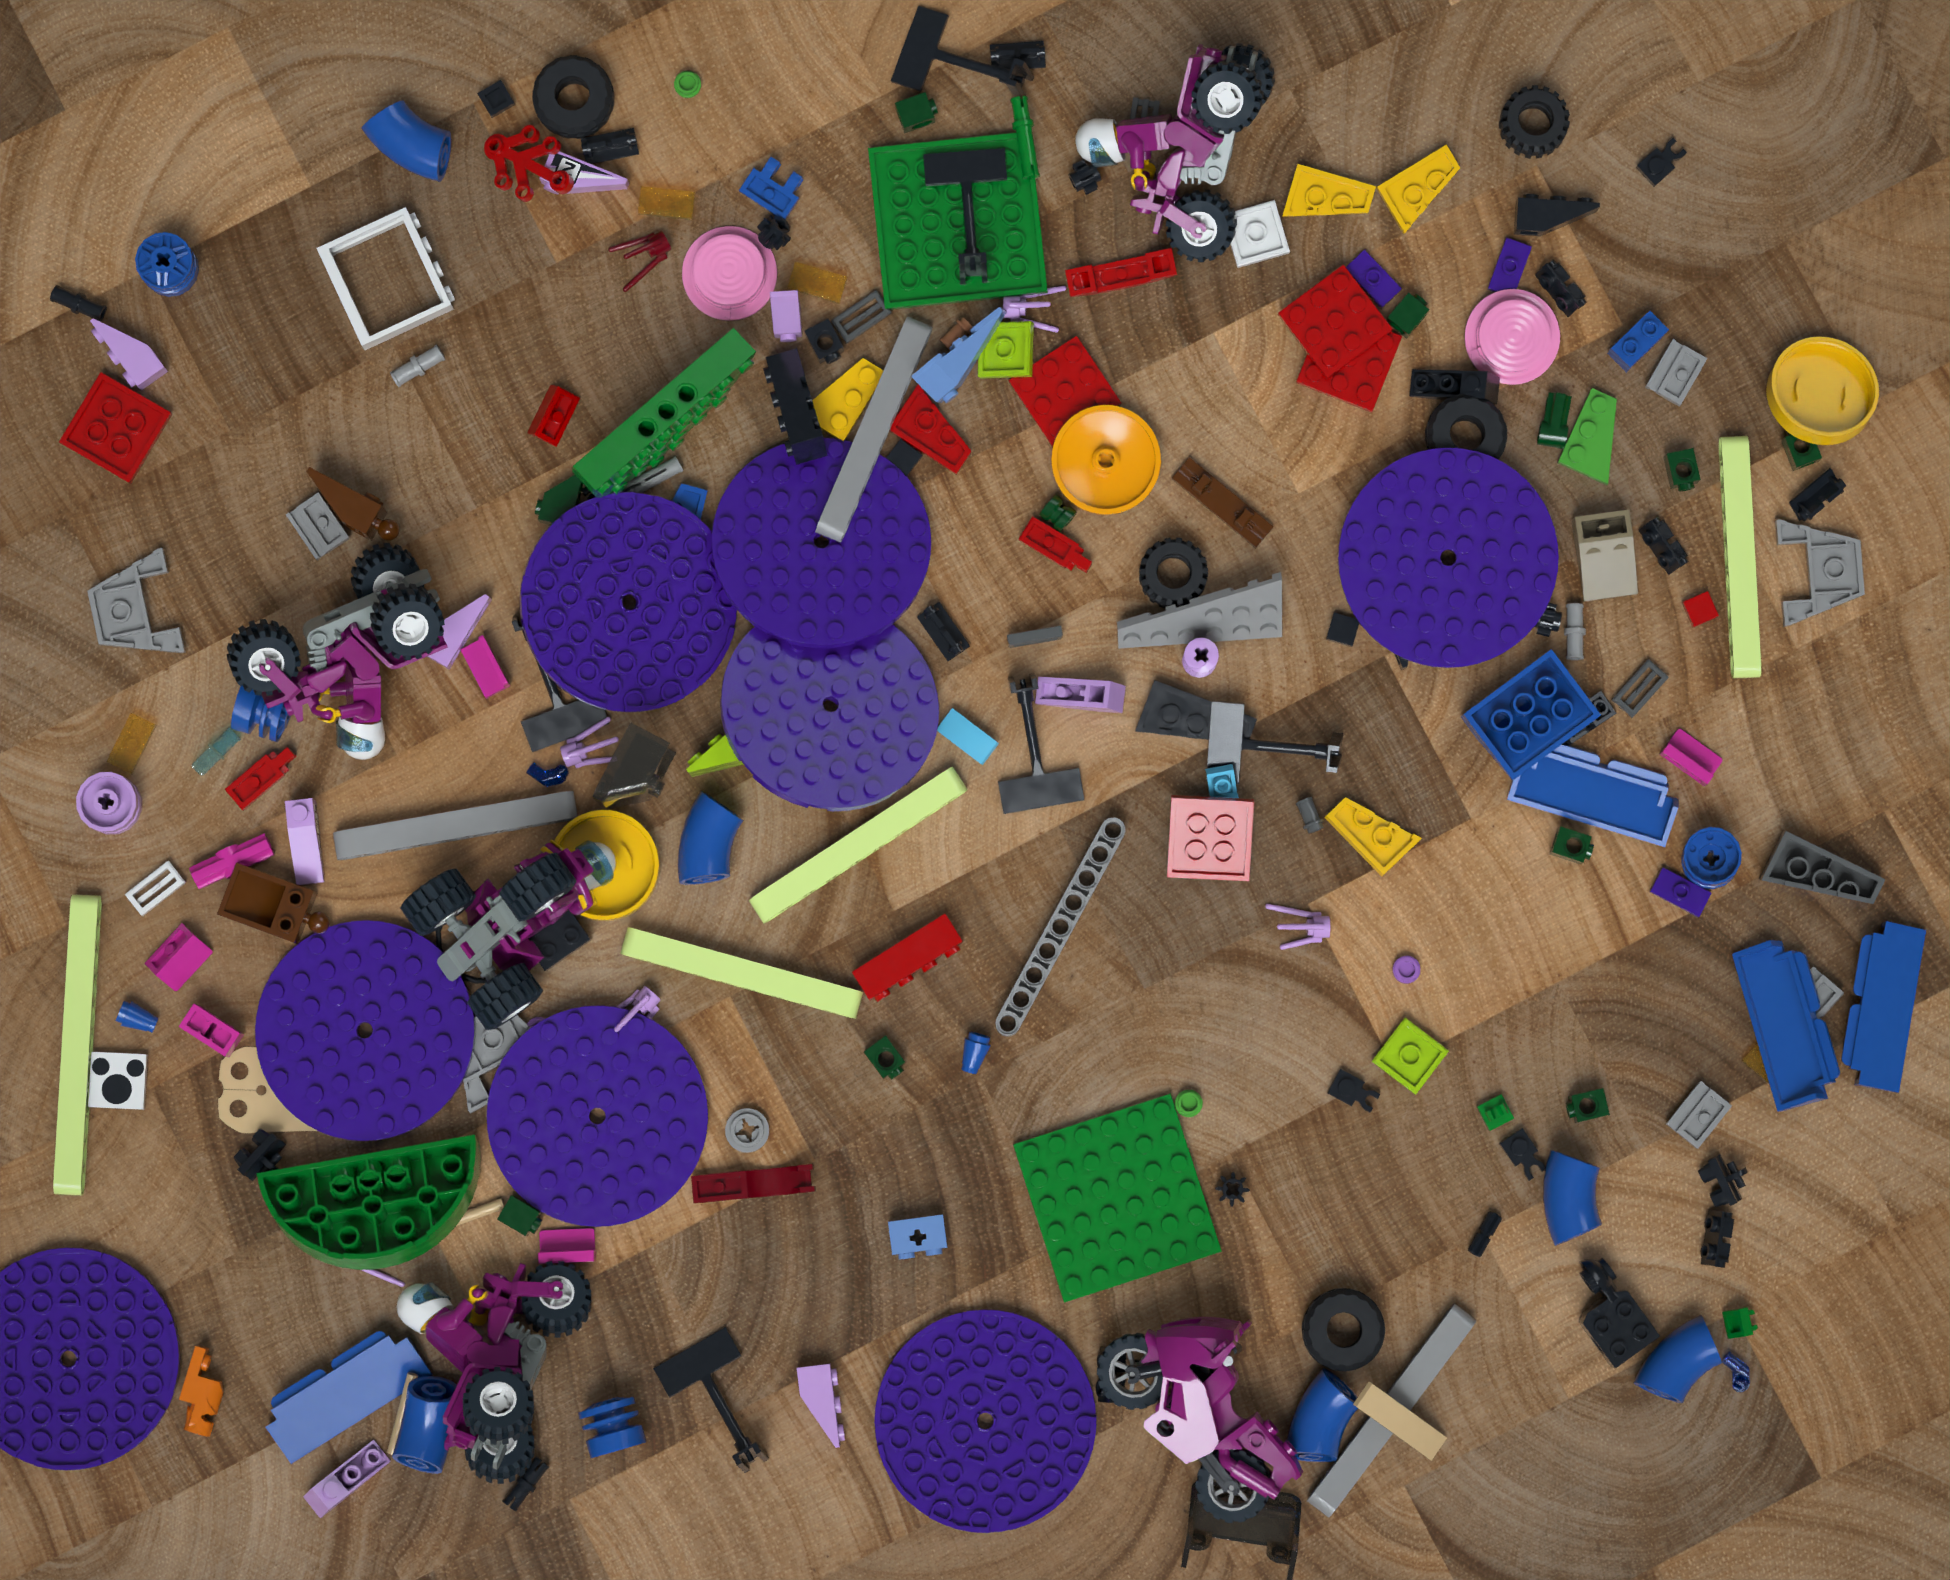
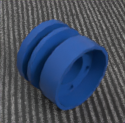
M168 232L155 233L146 238L138 247L135 257L136 270L146 285L157 294L167 297L179 296L190 290L196 282L199 273L198 259L188 244L179 236ZM164 257L170 263L167 267L162 265L160 261Z
M242 685L234 704L231 729L251 734L256 724H259V737L265 739L269 732V740L278 742L284 729L287 728L291 716L288 715L284 703L267 708L262 694L261 696L255 695L253 689L249 693L244 690Z
M1708 827L1698 830L1689 838L1682 852L1681 865L1685 876L1690 882L1704 889L1713 890L1725 886L1734 878L1741 865L1742 852L1739 842L1731 833L1722 828ZM1708 853H1711L1713 858L1718 859L1713 866H1709L1708 862L1703 861Z
M615 1397L591 1404L590 1407L578 1413L579 1419L592 1416L594 1422L582 1426L583 1430L596 1429L597 1435L586 1441L590 1458L647 1442L643 1426L629 1425L628 1423L629 1419L639 1414L638 1410L626 1413L624 1409L625 1406L636 1403L634 1397Z

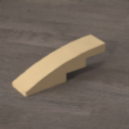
M1371 1382L1367 1383L1353 1404L1431 1461L1447 1439V1437Z

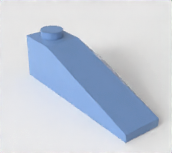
M998 307L970 330L972 334L969 337L964 335L955 340L949 348V353L937 354L912 375V378L937 403H942L943 401L948 403L959 394L957 389L964 383L1006 315L1005 309Z

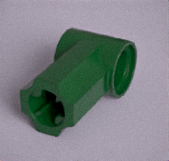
M1557 392L1548 393L1544 419L1539 427L1537 445L1559 449L1565 448L1569 429L1567 421L1572 396Z

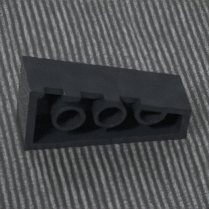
M797 348L766 357L768 367L763 368L767 384L773 382L775 391L770 392L774 408L780 407L782 415L778 416L777 419L781 433L787 431L789 440L784 441L788 457L794 456L797 465L828 456Z

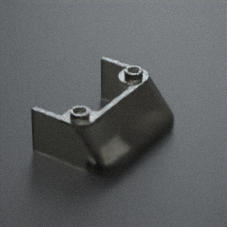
M630 722L592 798L598 805L608 810L650 801L653 796L658 798L665 786L662 780L676 752L668 749L669 742Z
M1196 1482L1192 1485L1183 1540L1181 1567H1187L1190 1549L1195 1551L1205 1550L1210 1547L1212 1538L1266 1546L1267 1557L1275 1563L1287 1564L1286 1580L1293 1579L1298 1554L1302 1505L1301 1500L1291 1493L1279 1492L1275 1500L1270 1497L1268 1498L1263 1509L1255 1517L1240 1523L1238 1521L1227 1523L1223 1519L1218 1520L1214 1518L1212 1513L1205 1511L1204 1505L1201 1501L1199 1502L1197 1497ZM1217 1482L1213 1483L1215 1491L1221 1488ZM1249 1487L1241 1488L1250 1498L1253 1490ZM1223 1492L1218 1497L1228 1502L1230 1493ZM1239 1494L1234 1496L1233 1504L1245 1502Z

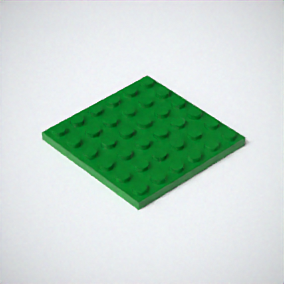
M1016 133L868 148L885 309L894 310L1004 298V296L1048 293L1036 180L1030 179V177H1028V180L1022 178L1023 173ZM1005 148L1007 180L972 184L976 243L980 252H986L987 283H982V276L965 277L966 284L960 285L958 254H964L963 251L966 249L961 185L926 186L923 154Z
M1171 1094L1013 1144L1064 1303L1222 1252Z

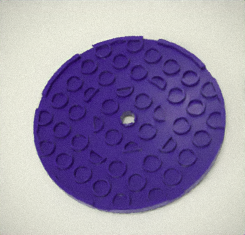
M823 438L828 456L797 465L794 456L788 457L785 444H781L764 452L748 463L731 481L719 502L712 530V556L715 571L725 590L724 592L733 606L752 625L768 635L770 633L793 645L811 648H836L855 644L856 641L871 635L875 636L891 626L908 610L916 599L927 575L931 555V530L924 504L917 490L904 473L879 454L842 542L840 543L825 537L828 539L829 545L825 548H818L815 546L814 540L820 537V534L815 533L853 442Z
M1436 448L1420 451L1405 456L1381 470L1366 484L1353 502L1345 518L1338 547V569L1346 601L1359 624L1376 642L1392 653L1408 661L1431 667L1455 668L1470 666L1490 660L1515 646L1533 629L1545 612L1551 599L1558 573L1559 555L1555 528L1551 516L1536 490L1523 476L1504 462L1492 456L1462 448ZM1445 550L1453 551L1456 556L1455 563L1451 566H1446L1441 562L1440 556Z
M620 492L617 495L612 493L601 498L595 497L574 506L557 518L535 544L527 560L520 588L522 627L528 645L545 673L560 688L580 701L597 708L617 712H642L658 709L683 699L705 683L722 662L730 646L735 631L734 626L737 609L726 596L725 590L715 571L712 556V531L689 510L675 502L659 496L636 492ZM627 594L632 595L636 599V606L633 610H626L622 604V598Z
M893 624L875 636L871 635L856 641L855 644L836 648H811L787 643L786 640L770 633L768 635L754 627L734 650L722 680L720 699L721 719L727 740L739 762L742 761L745 767L753 774V778L764 788L788 802L805 808L811 806L827 809V811L832 812L850 811L872 806L888 799L892 794L907 785L919 772L933 747L937 734L939 702L933 676L916 646ZM826 699L833 701L838 705L837 710L834 712L827 711L823 707V702Z
M369 920L351 921L330 926L323 933L312 934L290 950L279 962L269 977L259 1001L256 1014L255 1039L258 1059L268 1085L284 1107L296 1118L315 1130L333 1137L356 1141H376L393 1138L420 1127L432 1119L453 1098L460 1088L472 1060L475 1046V1014L467 1004L470 994L463 977L460 976L454 981L448 980L437 963V959L443 952L434 943L423 936H419L418 933L396 924ZM362 1023H369L373 1029L371 1036L365 1039L361 1038L358 1035L359 1026Z
M583 1006L556 1013L542 1020L524 1033L509 1049L502 1059L491 1084L487 1103V1130L492 1152L501 1172L514 1190L530 1205L566 1223L591 1227L613 1226L639 1219L655 1211L670 1200L686 1183L696 1167L704 1147L708 1124V1106L702 1078L693 1059L684 1046L667 1029L642 1014L636 1013L618 1032H615L614 1028L630 1011L628 1009L613 1006ZM594 1108H601L605 1112L606 1117L601 1124H595L590 1120L589 1115Z
M58 1248L41 1251L14 1262L0 1272V1448L11 1456L37 1467L52 1470H80L111 1462L137 1447L151 1434L165 1415L173 1399L180 1372V1343L173 1316L159 1291L142 1273L125 1261L100 1251L85 1248ZM66 1351H72L77 1357L75 1364L71 1367L65 1366L62 1362V1355Z
M972 1310L950 1315L928 1325L912 1337L897 1353L882 1379L875 1406V1435L882 1463L891 1481L905 1499L920 1512L943 1525L958 1530L977 1533L1002 1532L1017 1529L1042 1518L1063 1502L1075 1488L1092 1454L1096 1435V1409L1089 1380L1080 1362L1067 1345L1053 1332L1029 1318L999 1310ZM982 1413H989L993 1417V1425L988 1429L980 1428L977 1423V1419Z

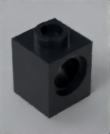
M829 319L804 331L820 364L825 361L827 364H831L841 358L840 354L844 352V347ZM830 338L833 341L832 347L828 350L820 349L818 347L820 339Z

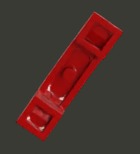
M1172 248L1145 253L1144 256L1096 266L1087 265L1065 270L1070 297L1132 288L1177 275Z

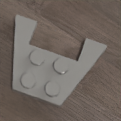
M1781 519L1775 521L1777 546L1806 545L1810 599L1781 602L1783 627H1788L1865 595L1860 540L1812 529L1804 525H1796Z
M163 548L153 551L149 556L136 561L132 566L120 573H116L87 591L99 645L186 653L181 628L152 633L141 579L169 573Z
M518 1015L492 1030H486L477 1016L475 1017V1046L469 1069L463 1079L467 1107L470 1114L483 1108L488 1103L489 1094L480 1076L498 1067L513 1044L530 1029L527 1023Z

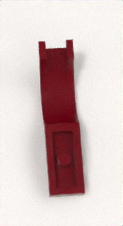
M806 1164L691 1176L693 1204L816 1192V1186H812L810 1171L814 1169V1165Z

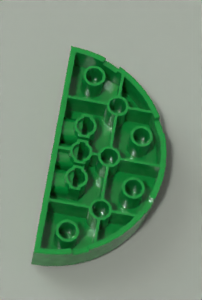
M734 328L731 329L573 465L572 472L597 498L604 497L612 492L616 495L619 494L628 485L629 481L640 476L649 466L652 468L658 466L665 457L663 455L669 449L675 451L685 441L683 437L695 425L700 424L713 407L716 409L727 399L726 394L731 390L732 385L741 374H744L753 366L754 362L752 359L756 351Z
M474 1134L257 1173V1178L263 1199L276 1224L284 1235L303 1252L324 1263L341 1268L355 1270L381 1269L402 1264L426 1253L439 1244L457 1226L466 1213L477 1188L481 1163L480 1145Z

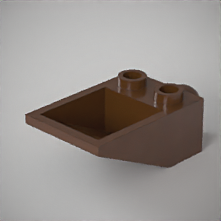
M308 468L306 472L348 529L370 541L373 540L377 531L379 536L386 541L397 538L400 532L399 525L392 519L384 520L387 511L383 508L384 503L381 502V499L368 492L363 496L313 468Z
M236 863L217 912V915L299 944L306 924L314 933H323L330 925V919L324 912L318 911L310 914L318 894L317 892ZM294 894H299L301 897L298 904L291 902ZM284 920L291 922V927L288 930H283L281 927Z

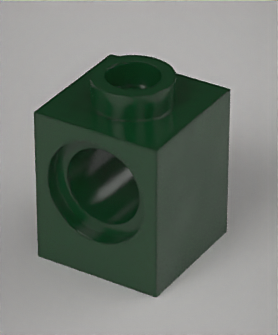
M926 92L895 103V109L904 134L935 123L934 115L938 114L937 107L933 98L928 99Z
M1408 292L1386 321L1407 339L1430 310L1426 307L1428 303L1417 294L1412 296Z
M1786 432L1787 436L1783 438L1781 443L1792 471L1812 465L1822 459L1817 444L1805 442ZM1795 441H1803L1807 446V452L1803 454L1798 453L1794 448Z
M1694 448L1667 453L1663 457L1670 489L1678 488L1679 492L1694 489V484L1701 480ZM1685 465L1689 469V477L1682 478L1678 476L1676 466Z
M1560 826L1557 829L1550 855L1581 865L1585 859H1590L1593 852L1594 844L1590 843L1592 836ZM1569 839H1575L1579 842L1580 851L1573 854L1567 850L1566 843Z
M884 1036L864 1051L883 1079L889 1077L892 1080L904 1071L902 1066L906 1062L887 1036ZM883 1052L893 1054L894 1063L892 1066L885 1068L879 1064L878 1058Z
M1603 1088L1568 1096L1569 1102L1565 1103L1569 1119L1574 1118L1575 1123L1610 1115ZM1584 1098L1591 1100L1593 1103V1110L1590 1114H1584L1579 1108V1104Z
M510 1196L497 1220L524 1236H528L530 1232L535 1234L543 1221L539 1218L542 1212L515 1196Z

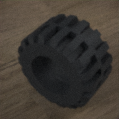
M1532 85L1530 89H1527L1526 86L1521 88L1518 93L1514 92L1505 103L1499 121L1500 135L1502 140H1506L1505 145L1508 149L1511 147L1515 149L1514 153L1519 156L1522 153L1525 154V158L1531 159V156H1536V159L1542 158L1544 154L1549 155L1553 153L1554 149L1561 145L1569 128L1570 121H1568L1570 114L1569 110L1565 109L1566 102L1564 99L1560 101L1558 98L1559 94L1556 91L1552 94L1549 92L1550 88L1545 86L1543 89H1538V85ZM1527 109L1542 111L1549 119V130L1545 134L1537 136L1526 133L1519 124L1521 112Z
M1177 537L1176 539L1165 538L1162 542L1154 543L1145 552L1139 569V582L1142 585L1144 594L1150 598L1151 602H1156L1162 608L1174 604L1176 607L1190 604V599L1197 598L1202 594L1207 582V561L1201 554L1202 551L1198 547H1194L1192 542L1182 541V538ZM1176 558L1188 566L1190 577L1183 587L1171 589L1159 581L1157 570L1164 560Z

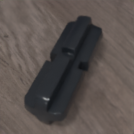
M1493 1211L1488 1212L1479 1228L1481 1231L1476 1233L1468 1248L1471 1254L1476 1257L1482 1256L1491 1240L1489 1237L1494 1235L1502 1220L1500 1215Z

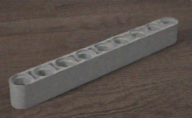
M907 316L820 517L815 533L840 543L842 542L906 394L912 375L929 340L933 326Z
M566 791L333 832L337 860H347L566 822L578 817L574 791Z
M1115 817L1108 818L1102 823L995 1022L996 1029L1002 1036L1010 1037L1015 1035L1031 1009L1124 837L1125 825L1120 819ZM1109 824H1117L1121 833L1116 838H1110L1105 833V827ZM1096 848H1103L1106 850L1108 857L1103 862H1097L1092 857V851ZM1083 872H1090L1093 874L1095 881L1090 886H1083L1079 882V875ZM1070 896H1077L1081 900V907L1077 910L1068 909L1066 899ZM1064 920L1068 924V931L1062 935L1056 934L1052 928L1055 921ZM1044 944H1050L1055 949V955L1050 959L1043 958L1039 953L1040 947ZM1031 968H1037L1042 973V979L1037 983H1031L1026 978V973ZM1018 992H1023L1029 997V1002L1024 1007H1017L1013 1002V997ZM1010 1016L1015 1020L1016 1026L1012 1031L1006 1032L1001 1029L1000 1020L1003 1017Z
M1454 1303L1386 1394L1408 1410H1411L1477 1320ZM1368 1417L1309 1495L1307 1502L1329 1518L1393 1433L1371 1417Z

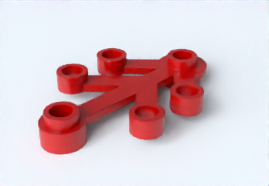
M532 125L525 126L521 133L508 138L502 134H494L486 140L484 145L485 155L489 159L494 160L497 175L494 178V184L503 191L510 189L513 184V179L508 175L506 159L513 162L518 184L515 189V195L523 202L530 201L534 196V191L529 184L527 170L549 181L550 187L559 194H567L574 185L572 176L563 170L554 172L533 161V159L547 154L555 155L560 151L561 143L555 137L548 136L543 140L542 144L521 152L511 149L526 142L535 143L539 140L540 132ZM534 131L533 136L528 138V133ZM555 142L554 147L549 149V144ZM499 143V147L494 150L495 145ZM562 177L561 183L556 184L557 180ZM506 178V183L501 185V180ZM527 189V194L522 197V191Z

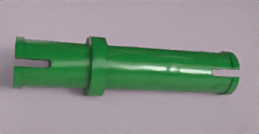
M1020 96L1011 98L1010 102L1014 117L1012 128L1016 130L1023 173L1022 178L1024 180H1028V177L1035 179L1040 177L1032 132L1034 121L1030 119L1028 97L1022 96V99H1020Z

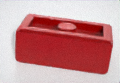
M550 385L527 433L557 447L580 398L559 386Z

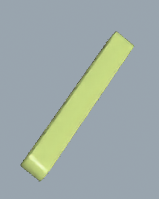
M1748 436L1719 437V467L1732 678H1755L1761 676V651Z
M954 767L945 770L756 894L749 900L750 904L763 924L767 923L958 798L968 790Z
M627 927L620 954L853 1019L857 1017L863 992L630 927Z

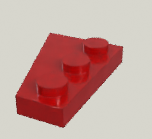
M918 384L894 419L890 432L957 475L972 452Z

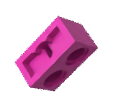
M197 1004L192 1005L179 1025L181 1029L228 1058L244 1036L243 1033Z

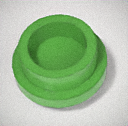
M692 71L679 73L674 81L675 91L683 98L696 96L701 89L699 76Z
M1184 1090L1176 1097V1110L1184 1117L1196 1116L1202 1109V1098L1194 1090Z

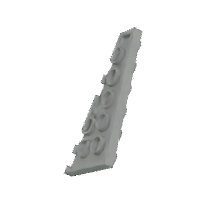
M1281 572L1272 574V579L1259 582L1258 579L1248 582V586L1234 590L1229 587L1190 599V604L1176 607L1174 604L1167 606L1166 611L1153 615L1147 612L1117 622L1118 649L1189 644L1195 638H1206L1212 642L1282 637Z

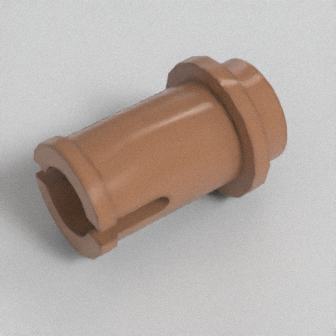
M962 318L960 321L957 319V324L939 339L949 351L950 346L955 340L964 335H971L970 330L973 327L965 318Z

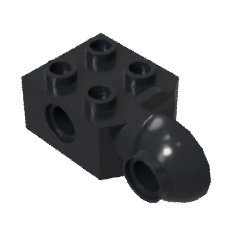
M569 910L554 924H550L528 938L530 941L533 940L544 956V959L539 962L544 971H548L591 941V938L580 922Z
M1603 1258L1598 1261L1584 1259L1579 1261L1583 1269L1579 1274L1595 1295L1600 1292L1602 1297L1582 1312L1579 1324L1610 1367L1616 1369L1659 1338L1660 1335L1630 1293L1626 1290H1618L1613 1280L1617 1277Z

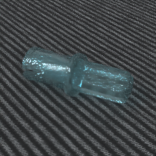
M228 727L212 745L209 743V748L192 763L193 769L199 775H205L220 759L224 760L223 756L241 739Z

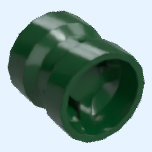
M1056 494L1039 515L1044 520H1051L1053 527L1058 532H1061L1072 521L1077 511L1072 507L1064 506L1063 499Z

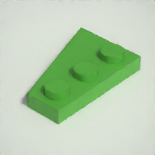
M1591 388L1557 462L1558 464L1604 485H1608L1616 398Z

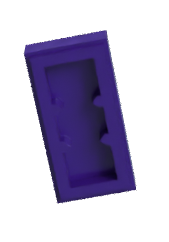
M1506 237L1487 290L1498 292L1507 289H1517L1532 246Z
M1365 250L1346 266L1360 287L1381 309L1402 290Z
M1661 868L1650 890V893L1698 918L1711 895V892L1665 868Z

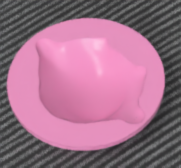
M724 226L704 233L691 245L684 258L682 280L689 299L701 312L715 319L735 321L757 313L766 305L770 299V292H774L776 286L777 266L771 249L764 247L759 242L757 234L741 227Z
M1507 289L1487 296L1473 309L1465 327V347L1472 364L1478 371H1488L1500 377L1501 384H1523L1539 377L1553 363L1559 349L1560 330L1555 314L1540 297L1524 290Z

